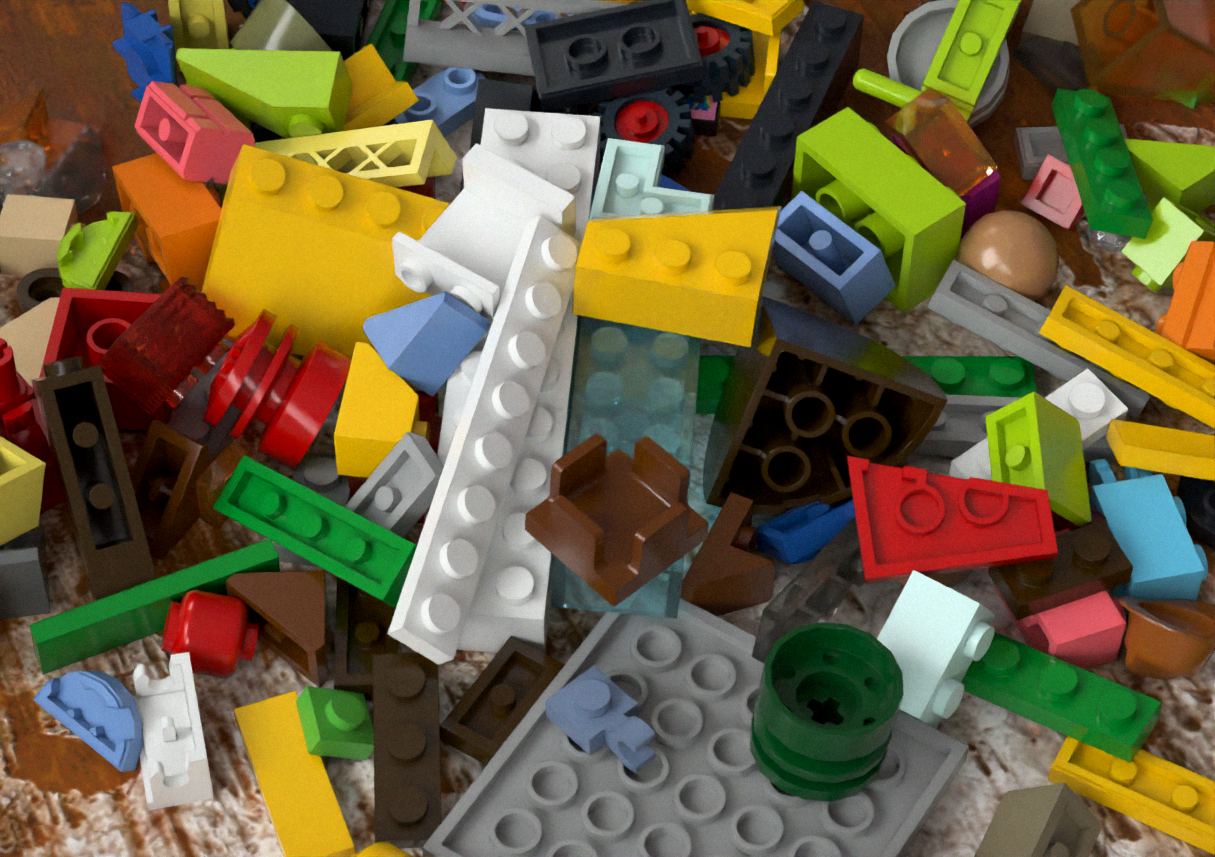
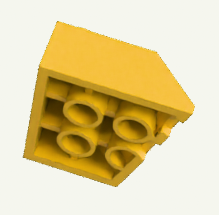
M782 206L596 217L588 221L575 266L572 314L751 347Z

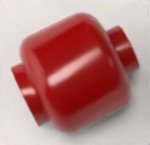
M191 590L183 596L181 603L173 601L170 603L163 632L161 651L170 652V658L173 654L189 652L193 673L228 678L236 671L239 660L252 661L257 643L259 624L247 622L248 609L243 600L200 590Z

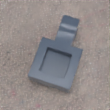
M596 666L590 667L545 701L546 717L589 755L593 754L603 745H606L626 767L634 772H638L655 758V752L646 746L655 738V732L647 723L638 718V703Z

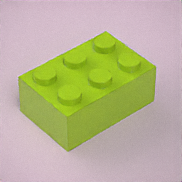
M849 107L797 136L791 201L803 191L881 250L896 285L885 298L903 314L931 297L953 259H956L966 203L959 198L953 189L944 186L923 169L914 157L905 154L883 136L875 125L866 122Z

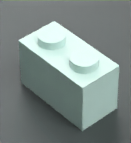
M915 570L911 573L877 640L892 652L903 673L904 695L899 710L937 729L942 717L948 719L960 704L964 693V684L961 681L972 660L979 661L987 652L994 637L995 629L991 624L996 615L982 604Z

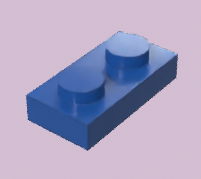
M850 496L829 505L821 504L817 501L793 508L756 527L759 529L756 544L759 552L788 564H800L810 561L820 554V548L839 538H849L858 535L853 497Z

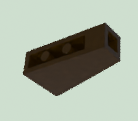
M75 356L43 364L44 377L33 379L31 382L92 598L96 601L157 579L101 365L85 366L83 356Z

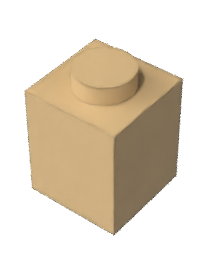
M7 194L0 214V267L2 274L26 276L38 269L58 268L57 252L60 241L73 226L79 223L75 199Z

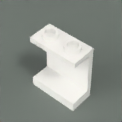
M476 143L462 159L464 189L419 241L399 231L392 238L395 275L408 288L419 293L426 292L432 296L446 291L490 320L488 327L491 328L525 224L541 215L572 237L576 233V196Z

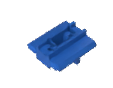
M121 3L124 37L113 41V48L126 60L128 75L140 87L131 91L130 94L141 103L146 86L151 81L172 83L178 87L173 27L170 24L162 27L158 23L157 12L154 9L143 14L132 3Z

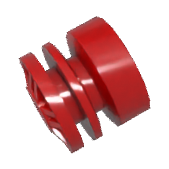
M263 309L256 321L242 333L238 334L210 385L208 405L201 421L215 428L229 405L235 407L240 411L230 429L229 436L237 440L249 428L252 422L257 419L266 424L260 439L258 452L294 470L311 446L348 377L352 357L319 340L310 348L302 360L297 359L291 355L297 338L298 327L290 323L276 346L266 342L265 340L277 316Z

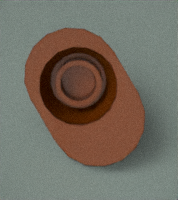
M1121 596L1119 598L1120 604L1129 610L1124 634V645L1127 649L1126 667L1132 673L1160 680L1175 679L1180 676H1195L1204 668L1215 652V604L1181 599L1146 600L1132 596Z

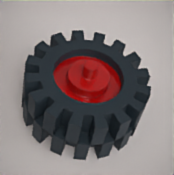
M699 12L695 15H690L703 63L705 79L674 85L672 90L676 89V92L679 90L684 95L685 100L690 94H693L694 103L704 104L705 96H712L713 103L723 101L722 93L725 91L731 97L739 93L738 85L746 88L751 82L750 75L754 76L755 73L752 31Z
M672 86L611 98V102L608 100L598 102L599 113L593 112V116H600L601 164L608 138L665 146L661 174L670 179L669 168L672 167L680 173L685 168L684 158L691 160L694 153L695 132L689 104L685 103V97L679 90L673 94Z

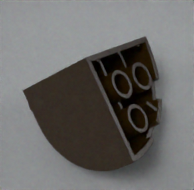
M762 296L751 347L739 345L713 419L703 468L705 501L707 504L722 508L732 492L754 500L753 513L781 514L784 513L786 508H797L817 501L821 504L829 505L852 496L847 456L869 459L870 463L892 466L897 461L902 463L928 435L948 400L940 386L929 375L885 346L837 323Z

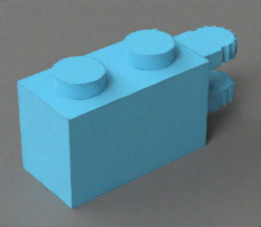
M1105 459L1090 461L1088 465V478L1091 485L1089 503L1092 520L1085 524V526L1103 520L1133 566L1130 582L1111 588L1113 595L1118 600L1121 596H1132L1146 600H1197L1201 583L1208 576L1206 555L1199 544H1193L1186 528L1184 505L1178 496H1172L1163 474L1153 475L1150 470L1124 466L1126 480L1117 482L1108 461H1105ZM1123 606L1126 618L1128 619L1129 610Z

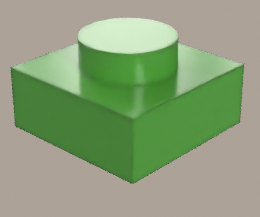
M312 686L305 688L296 700V705L308 753L311 755L366 761L374 751V730L364 693Z

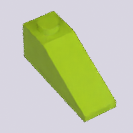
M177 49L176 60L189 86L205 88L214 97V100H218L225 108L286 139L341 132L344 129L353 84L340 52Z

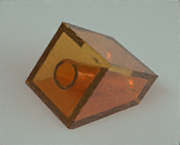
M1081 0L1070 9L1091 90L1102 94L1191 102L1193 97H1198L1197 103L1215 105V0Z

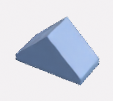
M445 291L367 318L364 322L363 331L389 370L433 397L487 332L490 320Z

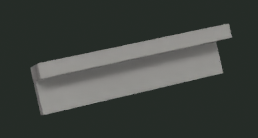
M410 0L403 61L534 76L524 28L528 24L524 20L537 11L552 12L559 19L568 17L567 14L578 15L626 4L597 0H445L454 10V13L442 22L419 19L421 0ZM460 1L468 3L463 6ZM484 4L496 5L504 12L508 19L495 28L482 27L471 13ZM514 8H521V10L516 12ZM514 27H517V29H518L519 31L511 30V29H513Z

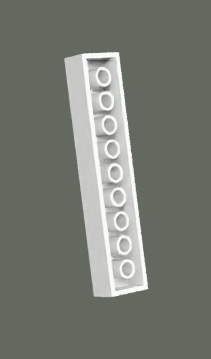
M485 108L480 145L576 196V233L572 237L582 244L598 182L600 116ZM574 286L457 650L498 653L507 640L513 636L543 653L546 651L556 556L525 530V517L527 512L548 498L550 494L551 467L556 460L568 452L583 317L572 314ZM488 327L487 332L448 378L437 457L443 466L445 465L490 327Z

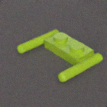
M959 0L920 91L864 68L855 73L853 77L854 87L859 91L964 133L1022 0Z

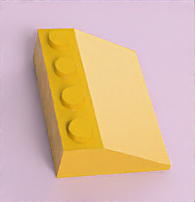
M243 144L230 172L192 331L234 342L238 334L255 322L261 311L265 309L277 316L265 341L276 346L291 323L298 327L297 338L291 355L299 360H302L310 348L319 340L351 357L353 356L356 342L368 343L376 351L363 331L365 319L432 296L426 292L419 293L411 290L395 275L392 238L400 231L419 241L451 203ZM402 378L413 391L422 392L421 389Z

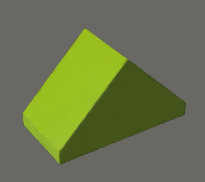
M1124 139L1150 212L1154 210L1163 197L1196 213H1200L1215 203V146Z

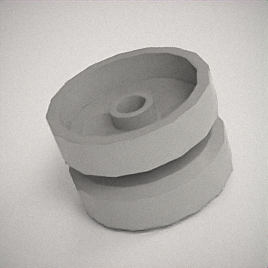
M959 0L927 2L905 16L892 34L887 53L890 79L916 90H921L922 83ZM1006 39L975 110L972 112L966 130H970L990 118L1004 99L1010 76V60ZM901 108L904 114L913 121L920 117L918 114ZM947 127L952 133L959 132L957 130Z

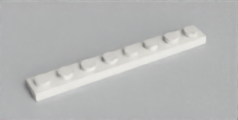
M541 215L525 224L388 631V635L438 665L454 659L574 286L575 266L581 243Z

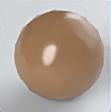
M1008 210L986 214L969 226L960 241L955 261L1035 303L1047 295L1055 281L1060 263L1057 245L1050 231L1036 218L1019 211Z

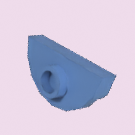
M71 671L60 678H53L44 684L33 699L37 704L121 772L135 771L140 757L139 754L143 748L142 719L134 697L118 679L102 671Z

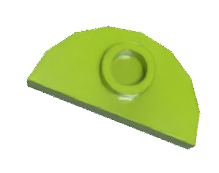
M108 212L106 213L107 220L93 222L83 228L80 222L67 232L61 239L57 252L58 269L65 288L105 290L138 228L136 213Z

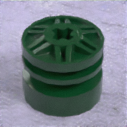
M816 622L792 629L777 640L764 663L759 685V697L755 703L754 716L750 725V751L760 772L780 790L804 800L834 802L858 795L876 780L885 761L887 747L892 737L891 730L896 722L904 695L903 673L892 652L873 635L850 625L840 623Z

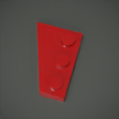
M847 456L865 584L909 579L913 570L925 576L1057 558L1058 549L1048 490L974 477L962 479L928 473L927 469L910 466L898 468L870 463L869 459Z

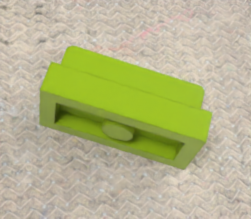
M1034 391L985 416L992 481L1048 490L1052 511L1078 527L1091 522L1081 431L1078 420Z

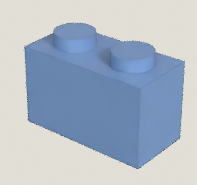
M803 191L781 210L772 250L778 266L855 326L896 287L881 250Z

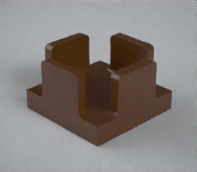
M595 433L553 463L551 467L550 494L546 500L526 513L525 530L615 607L705 541L708 535L709 522L695 512L687 503L689 470L650 437L644 436L635 443L634 458L631 459L619 448L606 457L607 441L598 433Z

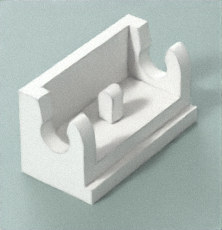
M189 652L171 655L169 662L170 676L165 679H149V672L144 664L138 665L133 673L136 695L133 697L142 719L143 748L139 755L148 811L214 799Z

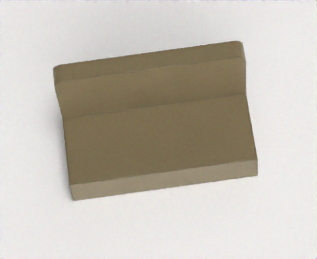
M1066 783L1012 790L1004 794L974 857H1089L1103 826Z

